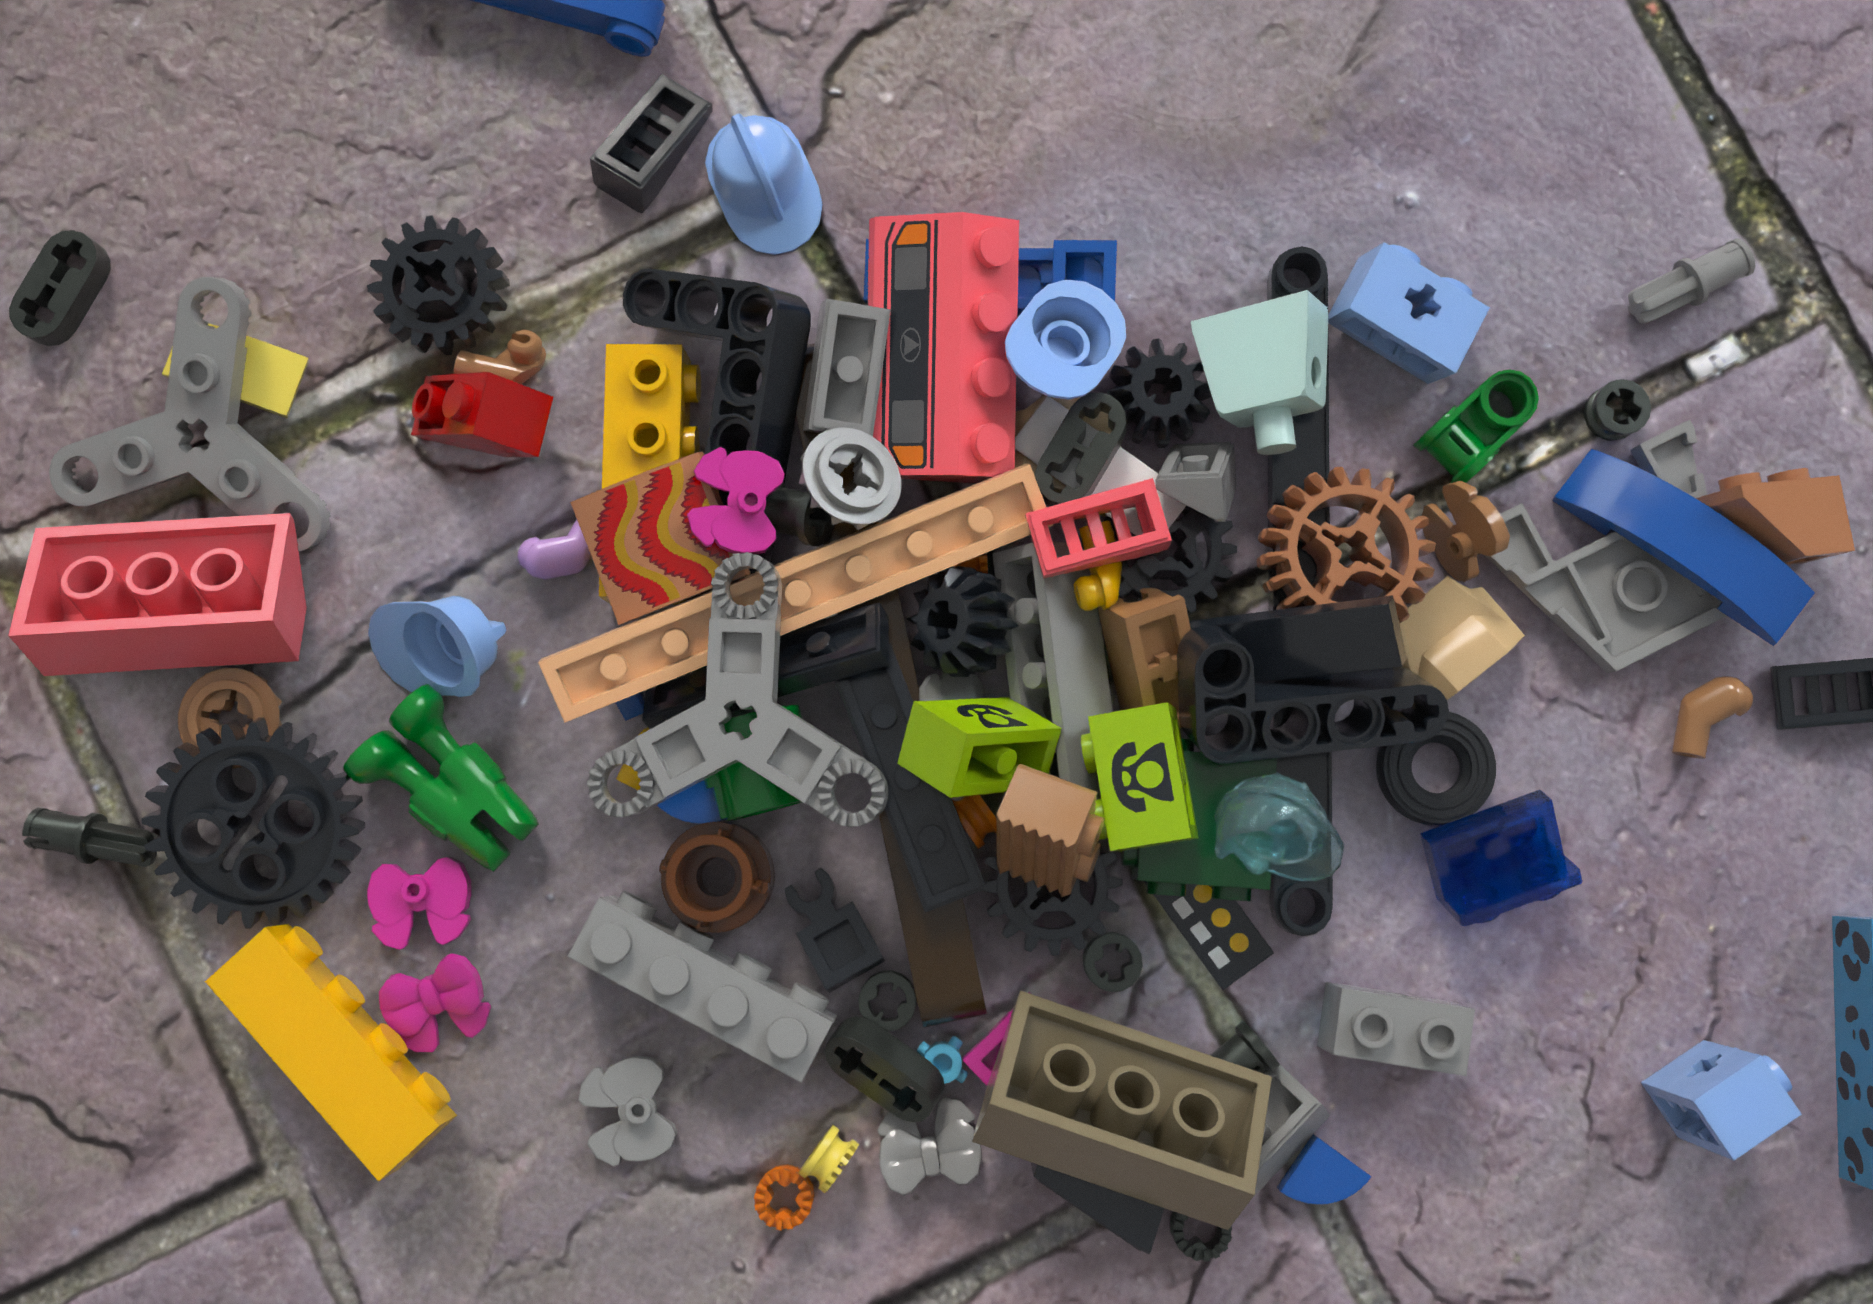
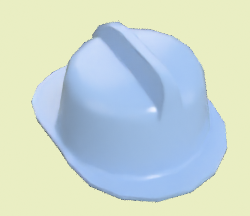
M740 113L732 116L731 123L720 129L709 144L705 161L708 179L725 218L737 238L754 251L771 255L793 252L811 239L820 224L823 206L819 186L802 147L789 127L772 117L757 115L743 117Z
M1062 280L1051 283L1033 297L1011 325L1005 339L1006 358L1014 373L1030 388L1053 398L1069 400L1083 397L1099 384L1119 356L1126 340L1125 319L1114 300L1103 290L1087 282Z
M451 596L431 602H392L382 605L370 617L368 635L372 651L381 668L394 682L403 688L413 692L419 687L429 684L441 696L464 697L473 695L479 687L480 676L491 667L497 658L498 646L496 641L507 630L503 622L488 620L480 608L471 600L461 596Z

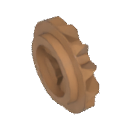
M222 668L211 671L196 680L187 690L181 701L178 712L180 737L183 744L188 742L197 748L196 734L209 727L221 737L223 724L219 723V720L209 719L210 712L220 714L221 711H231L235 701L238 702V712L247 715V718L253 719V721L259 717L265 718L269 735L272 736L276 729L282 725L279 706L282 701L273 693L267 684L268 680L250 671L239 668ZM247 724L245 725V727H242L245 735L249 727V725ZM234 765L232 769L242 768L243 766Z

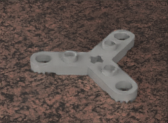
M201 277L185 286L178 301L165 411L61 448L51 461L49 475L55 492L64 501L75 506L101 504L191 474L238 516L283 514L282 510L286 508V504L293 502L300 505L308 515L309 526L307 532L302 537L297 536L299 552L317 546L326 538L327 530L330 529L331 525L329 523L331 515L325 507L327 506L325 501L319 498L320 495L312 492L298 480L294 472L237 423L247 354L245 341L249 325L248 318L252 315L248 306L251 303L245 297V291L239 288L235 282L219 277ZM209 292L219 293L227 303V318L218 328L208 326L209 323L202 319L204 314L200 313V310H203V306L200 303L204 302L205 299L203 297L208 296ZM206 423L208 428L204 433V437L210 442L209 447L200 446L193 448L190 442L193 440L194 434L188 428V425ZM80 457L89 459L97 469L98 482L92 491L82 490L83 487L81 485H76L78 480L73 479V476L76 474L72 469L76 468L74 463L78 462Z
M748 552L733 554V556L724 559L723 563L716 568L711 582L712 603L711 618H709L706 699L640 734L628 743L609 753H605L604 756L596 760L595 765L588 773L590 776L589 780H587V787H589L590 799L594 801V805L598 810L603 811L609 816H636L739 761L837 824L845 827H857L871 823L883 812L888 800V785L883 773L874 764L777 703L782 581L777 569L763 557ZM756 569L763 576V582L765 583L763 588L764 594L753 605L743 606L736 604L730 594L732 578L741 570ZM734 703H737L741 709L749 710L754 708L757 718L749 723L752 735L746 739L740 732L727 733L724 724L732 718L729 707ZM621 764L632 766L638 772V778L641 779V782H639L641 788L637 792V797L632 798V801L626 803L616 801L610 795L607 786L611 771ZM849 773L861 774L872 787L870 803L864 810L857 813H851L841 808L835 797V788L838 781Z

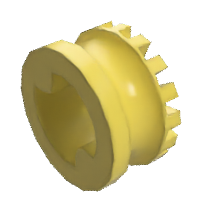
M834 1125L828 1129L798 1173L803 1178L807 1176L816 1177L819 1181L818 1189L823 1193H826L838 1177L836 1174L840 1175L843 1171L838 1165L845 1167L859 1146L853 1139L849 1142L842 1141L838 1136L839 1129Z

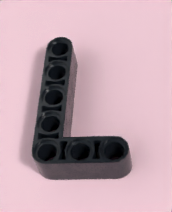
M651 268L641 269L634 273L627 281L623 292V307L626 315L633 323L676 335L722 341L704 455L719 447L725 448L727 456L735 451L747 450L748 439L751 437L750 451L762 452L779 461L785 473L783 479L785 484L811 327V314L807 304L797 295L757 282ZM718 303V309L716 315L714 316V311ZM772 309V318L769 325L767 326V317L769 311ZM762 373V382L757 390V380L759 374ZM718 489L723 504L727 505L729 492ZM775 542L765 553L756 555L772 563ZM749 569L751 574L758 572L756 569Z

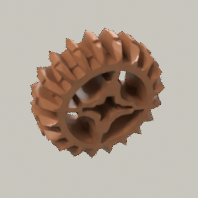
M1335 467L1329 472L1327 483L1317 472H1313L1304 479L1305 491L1291 485L1282 494L1287 507L1273 505L1266 514L1270 522L1277 528H1265L1258 535L1260 543L1275 549V552L1263 554L1256 560L1258 568L1264 570L1275 569L1277 576L1272 577L1263 584V589L1265 593H1273L1282 588L1288 597L1278 604L1276 610L1295 608L1296 606L1304 607L1336 603L1331 600L1334 593L1342 588L1346 581H1354L1365 587L1372 583L1383 591L1378 597L1393 595L1399 623L1407 620L1410 615L1404 602L1417 604L1422 602L1426 595L1423 589L1414 581L1428 580L1433 577L1435 571L1429 564L1418 560V557L1435 551L1436 543L1428 539L1418 540L1416 535L1418 531L1428 526L1429 518L1418 516L1411 520L1405 512L1415 502V496L1407 494L1397 501L1393 500L1390 495L1394 490L1395 482L1394 479L1385 478L1375 489L1371 488L1372 477L1370 470L1364 468L1355 473L1351 484L1344 468ZM1340 506L1359 511L1355 519L1349 522L1345 528H1338L1327 522L1319 526L1307 518L1311 512L1325 507ZM1378 526L1385 534L1390 546L1391 568L1389 567L1391 560L1383 556L1375 544V534ZM1298 540L1303 542L1301 549L1311 555L1317 565V574L1312 585L1306 579L1299 563ZM1343 543H1347L1352 547L1349 558L1353 563L1347 567L1338 562L1342 552L1337 547Z

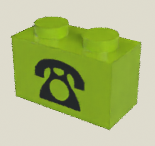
M1009 697L914 701L897 764L950 798L1003 793L1007 791L1019 764L1049 774L1062 728Z
M1166 702L1088 716L1090 733L1081 735V747L1087 772L1089 774L1097 772L1101 799L1096 800L1094 814L1105 818L1099 840L1108 839L1110 851H1125L1199 839L1176 707Z

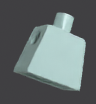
M1308 290L1191 321L1192 333L1218 414L1221 418L1238 428L1254 426L1258 454L1274 455L1295 449L1296 440L1292 417L1318 411L1324 407L1326 402L1328 309Z

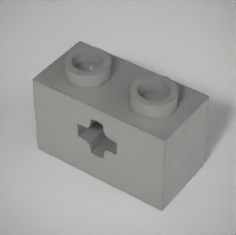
M1325 982L1317 1046L1337 1056L1467 1076L1475 1009L1451 1001Z

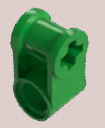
M1511 369L1498 371L1473 390L1457 407L1454 405L1412 446L1418 452L1426 450L1452 476L1450 483L1458 481L1467 483L1500 451L1498 448L1534 414L1539 400L1537 387L1530 377L1520 371ZM1490 392H1501L1510 399L1513 406L1511 418L1500 417L1494 413L1489 404Z

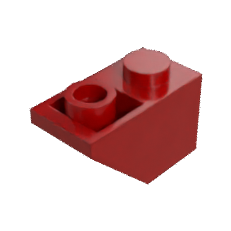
M490 372L426 376L424 384L417 390L413 399L412 415L415 420L411 436L502 457H539L554 397Z

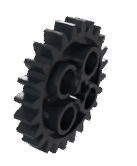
M259 717L250 722L245 735L241 724L237 719H234L222 725L221 737L209 727L196 734L198 748L186 742L174 749L173 752L180 764L168 762L157 769L156 773L168 785L156 786L146 792L145 797L161 806V809L141 818V824L160 829V835L144 845L145 851H165L167 860L161 863L154 872L156 876L176 872L180 879L170 893L173 897L179 896L190 889L197 894L192 912L197 914L210 903L218 905L217 923L223 925L236 911H241L245 929H251L260 920L263 911H265L272 926L280 925L287 918L288 907L298 918H302L312 909L311 898L322 904L325 903L334 893L328 881L342 884L350 875V870L340 860H354L360 854L362 848L346 839V837L359 834L365 828V822L348 817L347 812H350L363 802V798L359 795H343L341 788L351 778L345 772L333 775L329 767L338 755L336 750L327 752L319 758L312 753L317 740L316 734H310L299 743L292 742V723L286 722L279 726L271 736L269 735L265 718ZM234 765L246 767L253 773L256 779V790L254 793L242 791L235 785L232 779V768ZM279 775L285 776L288 780L285 789L258 823L257 828L261 832L244 844L234 862L232 870H226L223 867V860L251 825L253 818L249 814L266 802L274 788L277 777ZM289 800L301 801L311 809L314 817L312 827L298 825L291 819L288 813ZM199 819L211 821L218 827L221 833L220 845H212L201 838L197 824ZM255 854H264L275 861L279 871L278 879L264 877L256 870L254 866Z

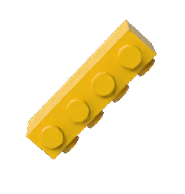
M606 344L602 489L653 468L700 452L698 427L690 426V403L700 402L701 372L699 365H691V360L682 344ZM599 577V597L610 604Z
M290 924L265 927L211 975L205 983L379 1182L399 1170L457 1116L448 1105L451 1101L450 1095L437 1078L428 1072L420 1074L406 1058L405 1054L408 1052V1048L395 1030L384 1023L378 1025L364 1010L362 1005L365 1003V998L357 986L343 975L338 974L335 977L319 957L323 954L322 948L306 930L299 926L293 928Z

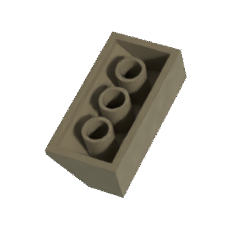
M1020 990L986 1088L972 1142L1229 1230L1255 1195L1272 1076Z

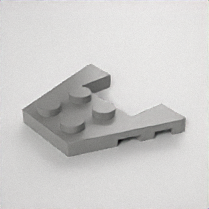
M1690 420L1631 449L1640 469L1672 484L1694 498L1707 495L1703 473L1697 474L1692 445L1697 443L1695 428ZM1523 503L1500 514L1510 534L1508 548L1491 557L1484 555L1607 674L1619 671L1727 616L1717 609L1722 601L1615 531L1554 561Z

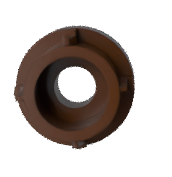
M707 822L686 830L672 843L659 866L662 892L669 908L683 923L700 932H726L747 924L765 908L774 888L775 870L768 848L755 833L734 823ZM717 857L728 861L735 872L734 885L724 895H716L708 891L702 880V872L705 865Z

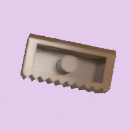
M1019 764L996 814L997 867L1000 874L1009 870L1012 878L1021 875L1025 883L1034 880L1037 888L1046 885L1049 892L1058 889L1062 897L1071 894L1077 879L1088 882L1101 849V844L1097 842L1105 818L1094 814L1098 792Z

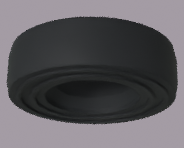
M1449 712L1447 722L1442 730L1431 739L1421 742L1380 746L1376 760V774L1384 797L1401 815L1425 825H1449L1470 817L1486 802L1492 792L1496 779V760L1493 748L1482 730L1467 718ZM1428 743H1440L1447 746L1454 752L1459 762V775L1456 782L1450 789L1441 793H1432L1423 789L1416 782L1412 773L1414 755L1422 746Z

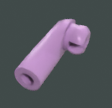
M577 519L567 536L543 540L537 537L529 538L521 544L518 550L520 565L531 576L544 580L577 574L586 567L591 558Z

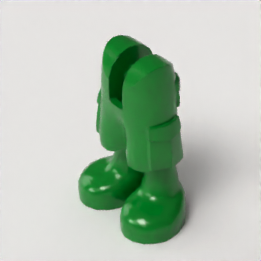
M425 684L413 691L396 707L389 718V724L404 738L424 749L441 765L438 777L435 778L412 755L408 747L389 730L378 732L364 741L349 756L343 766V771L358 784H370L382 779L404 788L412 795L409 800L408 812L413 818L427 828L432 835L444 841L449 840L478 864L494 872L510 856V851L476 816L482 810H485L497 824L521 841H524L539 825L538 820L523 800L506 783L507 778L499 765L477 743L474 742L470 745L460 746L456 742L443 720L444 702L441 694L429 684Z

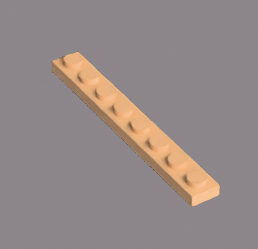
M1024 464L773 565L777 569L782 581L780 636L1029 536L1030 531L1025 513L1046 508L1031 465ZM758 571L731 582L730 594L734 602L738 605L747 606L753 605L757 600L759 601L760 596L764 594L763 588L765 583L763 582V576ZM712 590L542 658L538 662L564 723L707 666Z

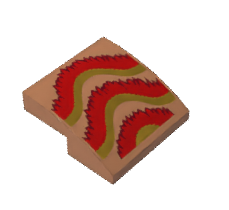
M697 452L653 468L570 502L618 625L712 590L711 582L715 575L714 571L723 563L724 559L733 556V553L719 548L715 541L711 547H705L691 533L687 517L691 509L711 505H724L718 489L697 480L694 475V469L702 456H704L703 452ZM749 569L739 571L732 578L731 582L750 575Z

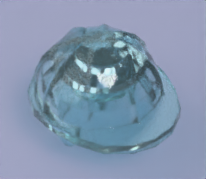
M1279 772L1272 775L1245 779L1237 784L1232 791L1227 792L1216 808L1214 814L1217 828L1215 853L1219 859H1224L1231 853L1242 860L1252 874L1260 875L1266 870L1272 874L1294 881H1317L1332 876L1341 866L1344 843L1336 828L1327 819L1326 812L1318 799L1312 794L1305 782H1299Z

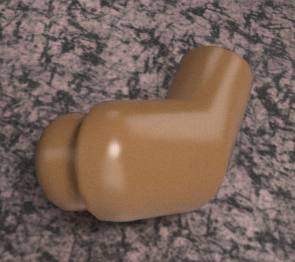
M521 330L512 334V339L507 343V349L496 358L460 351L455 360L454 374L490 372L522 384L542 369L545 363L546 351L542 347L541 338L535 332Z
M1725 676L1716 677L1687 693L1680 703L1672 753L1684 757L1705 759L1711 726L1733 714L1741 716L1747 713L1753 703V695L1750 688L1738 678Z

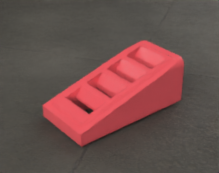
M1153 478L1025 513L1043 578L1168 550L1172 541ZM1135 507L1143 533L1134 537L1131 536L1124 509ZM1110 512L1119 541L1107 544L1099 515ZM1086 518L1094 548L1082 550L1074 520ZM1061 523L1070 554L1057 558L1048 525Z

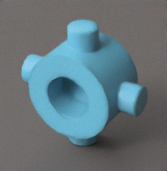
M952 1036L949 1042L939 1041L929 1045L923 1041L919 1045L916 1052L939 1069L944 1078V1084L954 1079L963 1083L969 1074L962 1068V1057L959 1049L963 1042L956 1036Z

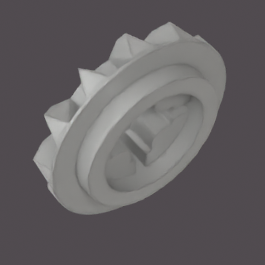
M845 427L826 430L810 442L799 459L803 464L798 484L807 487L811 495L810 508L821 507L831 515L832 525L847 522L853 524L859 530L868 524L880 523L891 513L899 500L901 477L896 461L880 441L863 431ZM851 462H854L852 471L855 474L853 478L854 483L858 486L847 495L842 488L843 478L839 474Z

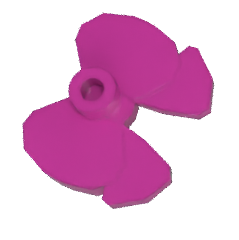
M722 447L702 456L694 469L696 479L713 488L729 492V496L727 498V505H711L691 509L687 514L691 533L705 547H711L715 541L719 548L733 554L746 552L752 554L765 553L776 540V529L764 513L766 507V497L778 489L784 479L785 473L779 461L762 452L749 450L735 451L727 456L725 448Z
M444 857L438 859L425 874L409 875L397 864H382L372 872L367 889L370 911L373 918L378 921L377 924L372 926V932L385 946L399 950L404 949L409 944L414 911L421 912L426 910L428 922L437 943L446 945L461 937L471 921L470 915L464 914L470 906L472 893L471 879L464 863L453 857Z
M453 953L442 958L434 974L426 976L421 980L402 973L393 974L379 990L380 1010L386 1023L400 1035L407 1048L415 1052H434L440 1044L436 1014L446 1010L460 1031L466 1037L473 1038L486 1026L491 1010L489 1002H481L484 997V991L477 969L465 956Z

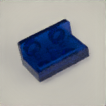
M1540 789L1420 833L1435 896L1461 926L1490 922L1504 912L1534 901L1552 899L1560 894L1561 891L1580 885L1583 882L1580 869L1564 855L1552 799Z

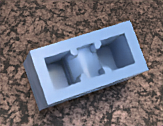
M1383 242L1358 258L1328 314V323L1427 384L1456 374L1490 307L1472 297V290L1464 283L1453 278L1440 277L1420 265V258L1411 250L1399 245H1388Z
M1706 1040L1701 1041L1641 1082L1678 1138L1731 1160H1736L1802 1115L1788 1095V1092L1792 1090L1789 1078L1770 1057Z

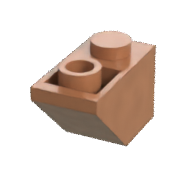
M1799 468L1767 476L1768 482H1761L1759 472L1746 473L1721 479L1718 481L1720 491L1696 498L1747 532L1787 565L1807 563L1855 551L1840 475L1810 478L1808 468Z

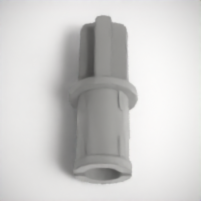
M1736 238L1728 241L1724 246L1694 260L1682 258L1674 263L1672 271L1630 291L1628 294V310L1631 315L1636 317L1639 323L1648 324L1687 304L1699 306L1708 300L1709 293L1739 278L1747 277L1754 273V255L1750 247L1743 240Z

